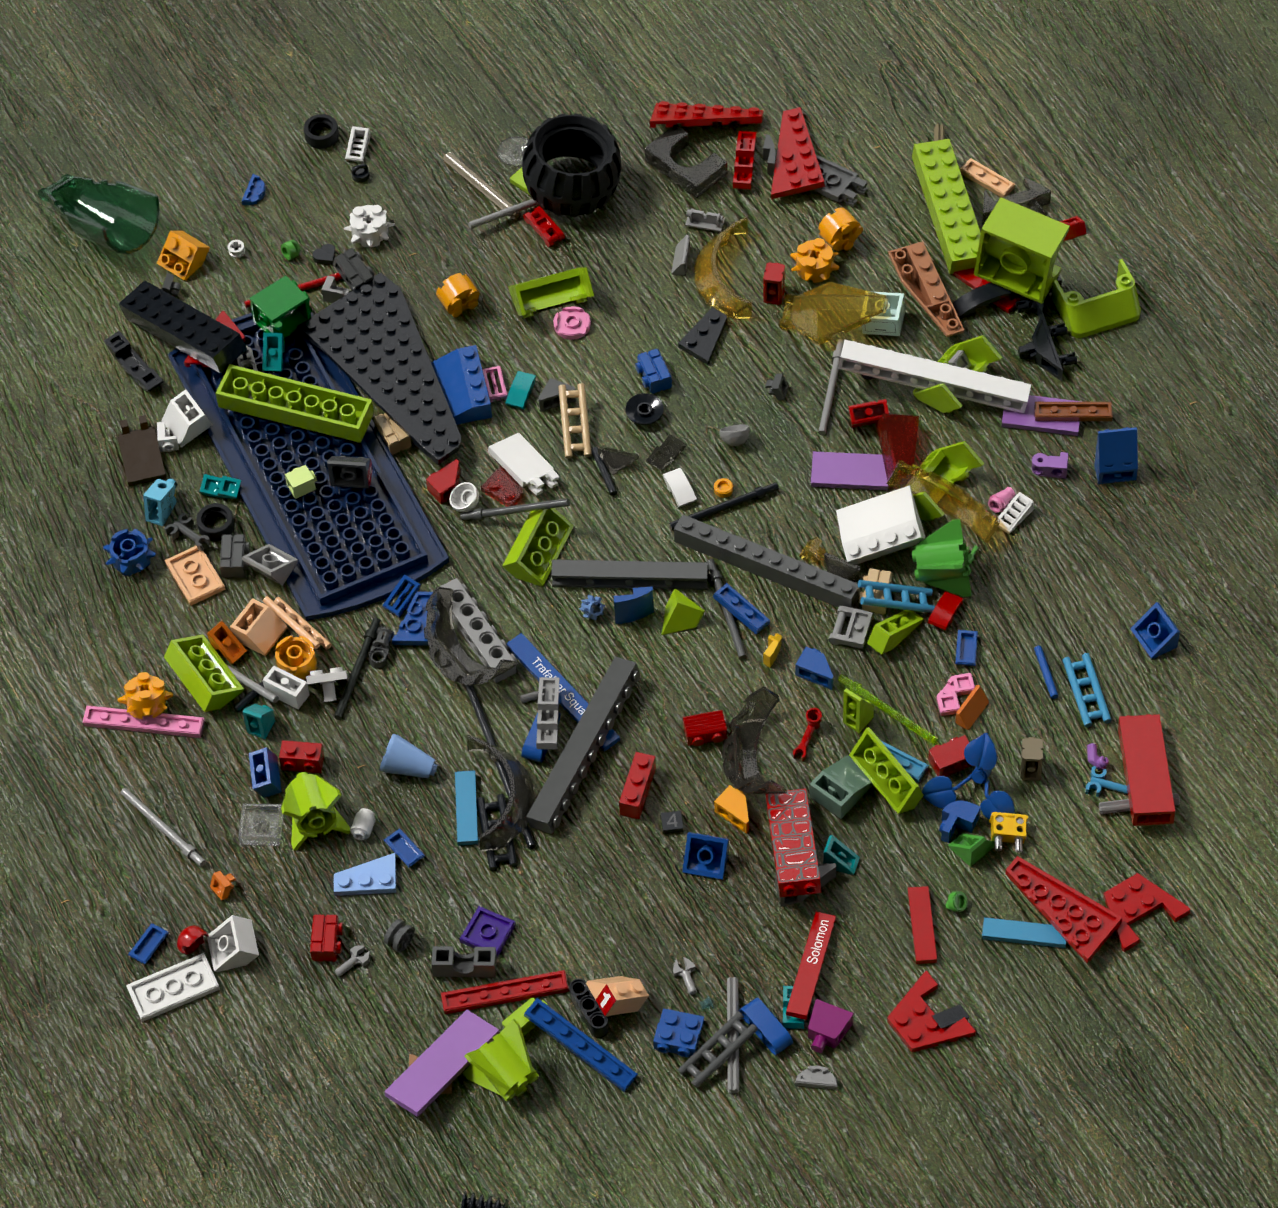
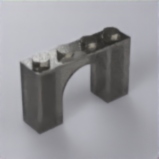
M673 125V127L669 128L645 147V160L649 165L657 168L661 174L669 177L676 185L684 188L688 194L698 198L728 174L727 161L713 153L702 163L693 167H683L676 164L672 159L689 145V137L685 130L678 125Z

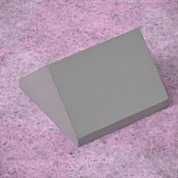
M270 544L242 556V560L253 570L282 586L298 562V559Z

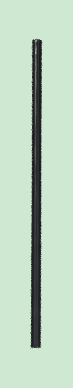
M450 635L446 638L528 849H533L536 847V844L453 635Z

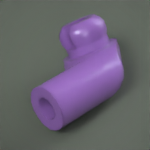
M1091 743L1087 745L1088 762L1096 766L1097 769H1105L1109 764L1108 758L1097 755L1096 744Z

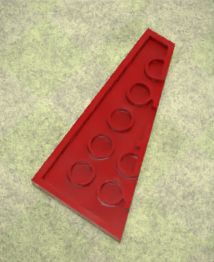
M801 107L783 111L771 199L825 187Z

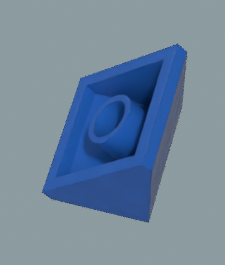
M1156 602L1131 627L1133 634L1153 659L1178 647L1180 631L1159 602Z
M688 832L682 873L723 879L729 856V839Z

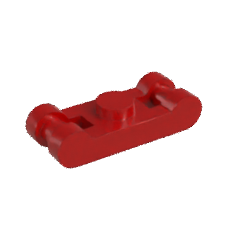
M540 206L534 208L533 212H527L523 215L525 222L532 226L548 247L554 245L556 241L565 239L562 230Z

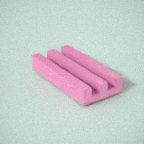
M496 366L482 369L490 402H493L494 399L500 401V398L507 399L501 367ZM495 371L498 373L502 393L498 391L494 375ZM487 373H490L495 394L491 393Z

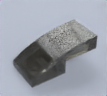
M669 434L663 444L654 449L646 462L663 471L681 454L686 444Z

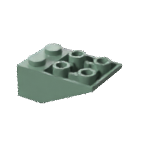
M847 755L822 770L809 784V797L842 819L873 784L851 757Z

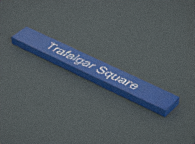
M522 633L507 642L508 650L514 654L538 682L539 677L560 678L559 704L578 723L588 706L586 700ZM613 729L609 730L603 746H600L601 749L605 752L620 741V736Z

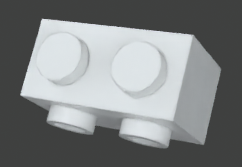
M273 666L263 679L265 689L279 697L278 700L298 710L309 696L306 681L276 666Z

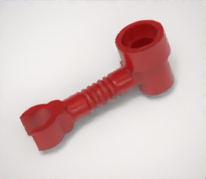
M818 708L807 710L806 721L808 724L798 747L793 750V758L796 757L797 753H803L802 762L806 759L807 746L813 732L820 727L822 721V713Z

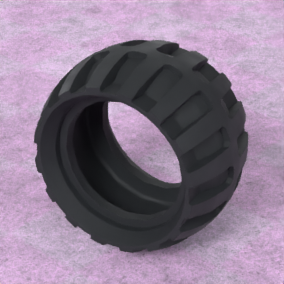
M574 113V115L559 114L557 117L548 118L533 131L524 149L522 159L524 182L533 200H536L544 210H549L555 215L570 217L592 214L596 209L602 208L608 202L617 188L621 175V157L617 141L605 124L599 123L593 117L589 118L582 116V114ZM560 157H575L594 164L597 169L587 173L572 174L550 167L547 162Z

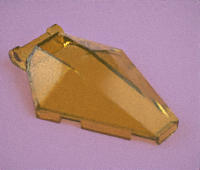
M827 282L799 295L786 294L784 298L785 307L782 319L779 321V328L783 330L796 329L821 345L834 339L832 335L841 331L847 333L871 322L872 317L880 313H886L888 299L886 295Z

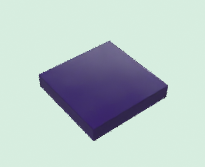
M478 906L460 937V943L472 948L496 947L498 957L515 928L516 921Z

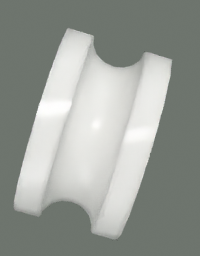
M232 240L228 244L231 257L241 258L245 254L242 241Z

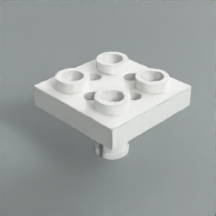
M342 667L330 668L329 673H323L322 670L311 671L310 675L306 676L307 684H322L324 702L337 700L334 682L348 678L347 670L343 671Z

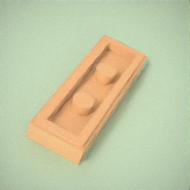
M972 158L960 168L963 176L999 197L1005 198L1015 188V183Z

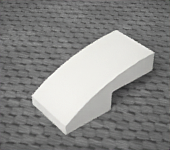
M681 468L662 475L669 492H672L678 508L697 500Z

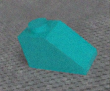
M258 704L245 708L242 713L247 733L266 739L275 722L273 709L266 705L261 706Z

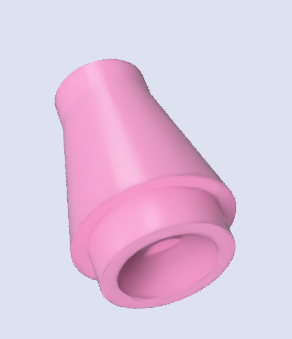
M1007 487L992 495L988 501L989 508L996 513L1002 512L1015 496V491L1011 487Z

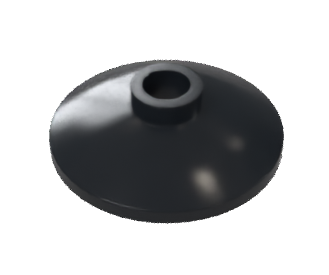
M641 393L628 400L625 410L627 417L632 422L639 425H649L661 418L664 407L662 401L657 396Z

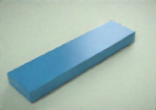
M475 771L455 772L458 845L478 844Z
M984 917L982 939L1066 948V940L1050 924Z

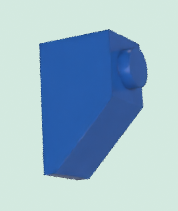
M805 647L795 664V675L832 690L833 674L824 653L814 648Z

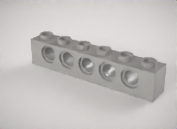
M455 578L436 588L439 602L494 682L498 683L517 673V660L514 654H509L505 641L498 638L495 627L489 625L484 611L480 612L477 601L474 597L471 598L469 596L466 585L464 583L461 584Z

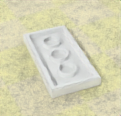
M204 953L126 985L142 1022L220 990Z

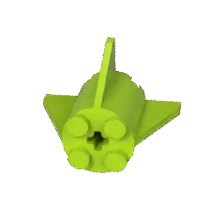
M306 772L297 774L296 778L285 789L286 794L281 806L282 814L292 817L291 845L293 850L297 851L307 837L314 838L322 832L325 835L332 829L350 834V826L334 807V804L341 797L340 790L318 775L307 774Z
M515 1019L499 1034L492 1037L494 1041L489 1044L486 1042L479 1049L469 1052L464 1056L470 1063V1066L463 1072L466 1078L502 1096L506 1102L515 1095L517 1097L521 1096L527 1090L525 1086L539 1078V1074L532 1067L521 1027Z

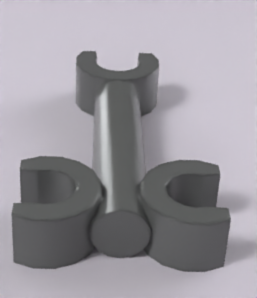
M182 513L177 521L164 528L167 535L171 534L172 539L179 537L180 532H182L196 543L199 551L204 550L202 547L203 543L211 544L207 535L199 536L189 529L194 522L191 517L187 518L186 513Z

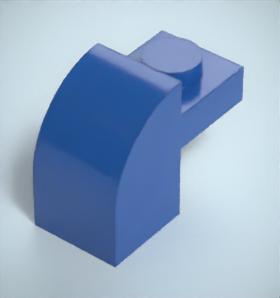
M962 800L951 802L942 810V823L939 829L941 840L949 843L957 827L972 833L980 818L981 806Z

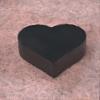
M325 244L313 252L314 262L333 265L335 247L332 244Z

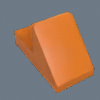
M220 621L207 633L212 647L215 650L218 649L230 664H233L247 652L223 621Z

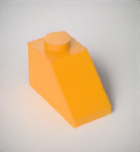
M729 785L714 801L715 813L747 834L749 832V819L746 796L740 789H735Z

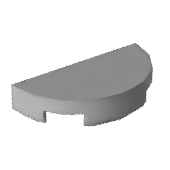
M819 1065L809 1066L808 1069L797 1075L795 1086L838 1090L836 1077L828 1071V1068Z

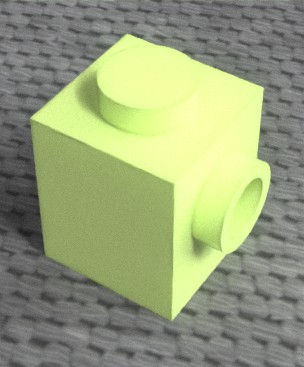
M306 465L295 468L285 474L287 487L295 499L316 490L315 481H317L314 472L312 470L309 471Z

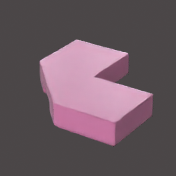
M971 673L951 676L946 686L938 693L936 701L940 716L956 714L960 708L957 696L970 694L973 691L975 685Z

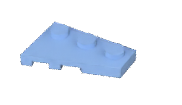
M393 853L335 873L334 896L396 893V854Z

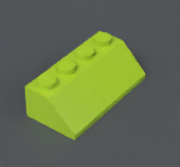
M555 508L531 511L502 567L516 579L543 586L552 570V559L557 560L574 525Z
M203 634L171 640L164 658L204 712L221 709L243 692L244 688Z
M869 727L866 728L849 756L898 814L915 809L923 797L920 787Z

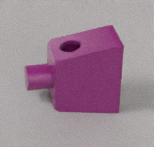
M816 999L808 1026V1038L814 1040L811 1049L822 1053L826 1045L836 1048L853 1025L854 1013Z

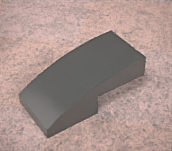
M766 134L763 146V160L768 161L767 175H774L775 147L771 136Z

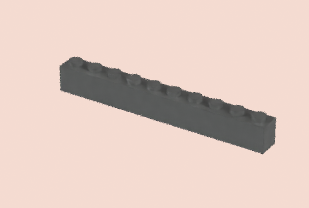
M682 514L674 528L675 543L833 606L854 608L859 599L860 588L855 582Z
M614 657L526 816L531 828L553 834L555 828L560 825L562 815L568 810L573 795L577 794L582 779L586 777L590 764L595 761L600 746H603L607 733L613 728L617 715L622 712L624 702L630 697L634 684L640 679V671L636 662Z

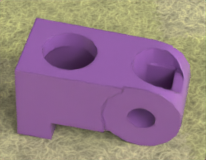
M1061 452L1060 456H1047L1043 453H1037L1032 457L1031 469L1035 475L1055 478L1067 477L1068 453Z

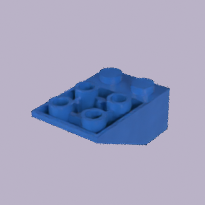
M1137 427L1098 431L1094 463L1098 484L1137 480Z

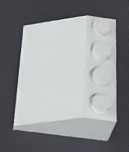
M910 485L836 510L843 549L847 562L852 566L914 546L926 538Z

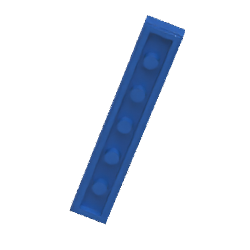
M536 998L524 1013L527 1019L623 1092L637 1078L638 1074L540 999Z

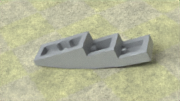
M539 677L537 749H557L560 678Z

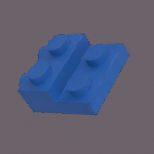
M663 1008L653 1040L654 1049L661 1053L670 1052L681 1057H691L698 1048L704 1016Z

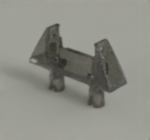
M1025 177L1023 180V186L1026 188L1025 191L1003 197L1047 216L1042 206L1050 204L1051 190ZM987 190L984 191L982 225L985 224L998 200L994 201L989 196Z

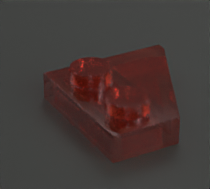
M502 466L481 486V492L506 507L515 506L523 498V492L518 483Z

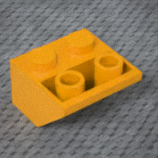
M170 230L156 264L179 278L187 280L203 265L210 247L184 231Z

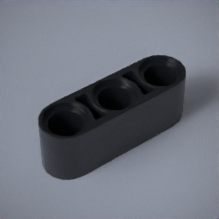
M583 979L573 980L570 983L569 991L574 1007L593 1037H605L609 1030L607 1016L603 1014L586 981ZM579 990H580V991H583V992L580 993V994L575 993L576 991H579ZM586 1007H592L593 1009H591V1010H586L585 1008H586ZM598 1023L603 1024V1025L600 1026V1027L594 1026L595 1024H598Z

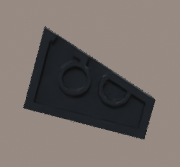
M712 307L678 343V348L709 365L711 355L714 353L717 341L721 337L727 323V315Z

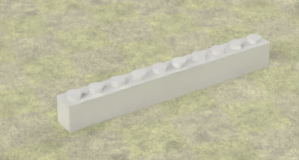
M844 340L838 369L920 389L944 383L957 398L1023 414L1031 384L1006 379L849 340Z

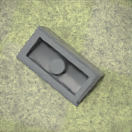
M686 235L676 245L671 272L673 275L685 276L690 252L689 235Z

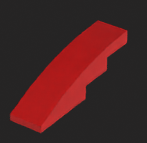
M738 132L733 189H751L757 132Z

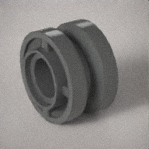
M397 919L388 928L384 936V943L389 947L393 946L395 951L402 952L411 943L415 934V928L411 925H406V922L402 919Z

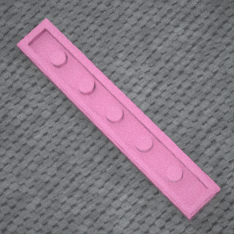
M87 706L82 722L83 726L201 738L205 720L204 717L165 713L155 718L150 715L143 716V719H138L127 713L126 709Z

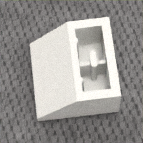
M186 389L170 400L161 420L165 422L167 429H170V433L173 436H177L181 447L212 426Z

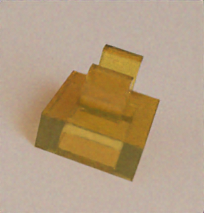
M816 536L808 541L799 557L804 561L811 558L813 562H819L821 558L817 556L816 552L820 555L826 552L823 547H819L822 540Z

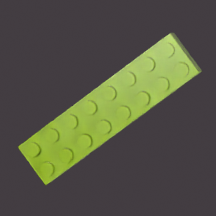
M950 139L914 144L912 160L949 274H953L955 271L975 268L981 232Z
M229 364L215 393L218 407L359 443H361L374 415L372 399Z

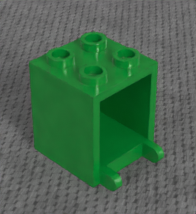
M284 276L250 297L253 321L264 333H283V338H286L297 331L298 325L311 318L310 298L305 291L302 292L294 280L291 281L287 276Z

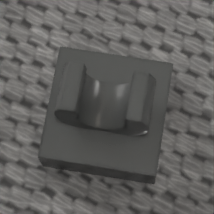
M167 273L161 290L177 297L181 284L172 282L174 275Z
M775 374L774 380H767L765 388H770L769 394L775 395L778 401L785 400L789 384L783 374Z

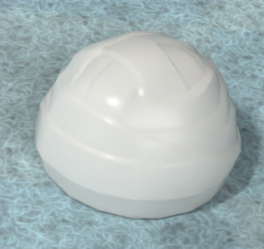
M461 483L452 490L449 498L450 504L458 512H470L475 509L479 502V492L472 483Z

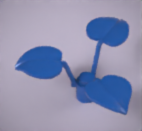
M984 733L970 741L964 749L966 761L971 766H976L972 774L954 787H952L950 778L937 776L929 780L922 790L923 797L927 801L943 809L949 803L956 801L954 791L973 779L978 784H985V797L987 799L983 800L980 806L986 818L990 819L992 812L1015 814L1014 802L1006 792L993 791L989 796L990 781L988 777L991 775V769L997 763V751L988 733Z

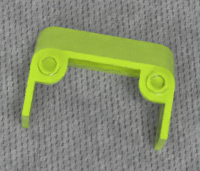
M1120 259L1118 263L1117 290L1084 300L1077 291L1064 293L1057 279L1053 280L1051 299L1070 334L1075 338H1084L1137 321L1141 313L1135 281L1123 259Z
M587 267L574 268L508 286L518 316L523 318L533 316V312L536 310L575 300L576 304L587 301V297L594 296Z
M982 335L954 344L943 354L938 362L948 364L949 360L958 350H963L971 363L968 369L985 373L988 369V364L1001 360L1002 356L986 337ZM944 383L926 389L915 388L912 392L919 401L942 413H950L963 406Z
M966 441L934 450L926 457L902 488L911 486L920 519L932 521L945 514L938 507L937 503L951 485L959 480L964 481L970 475L969 471L971 469L983 466L984 462Z

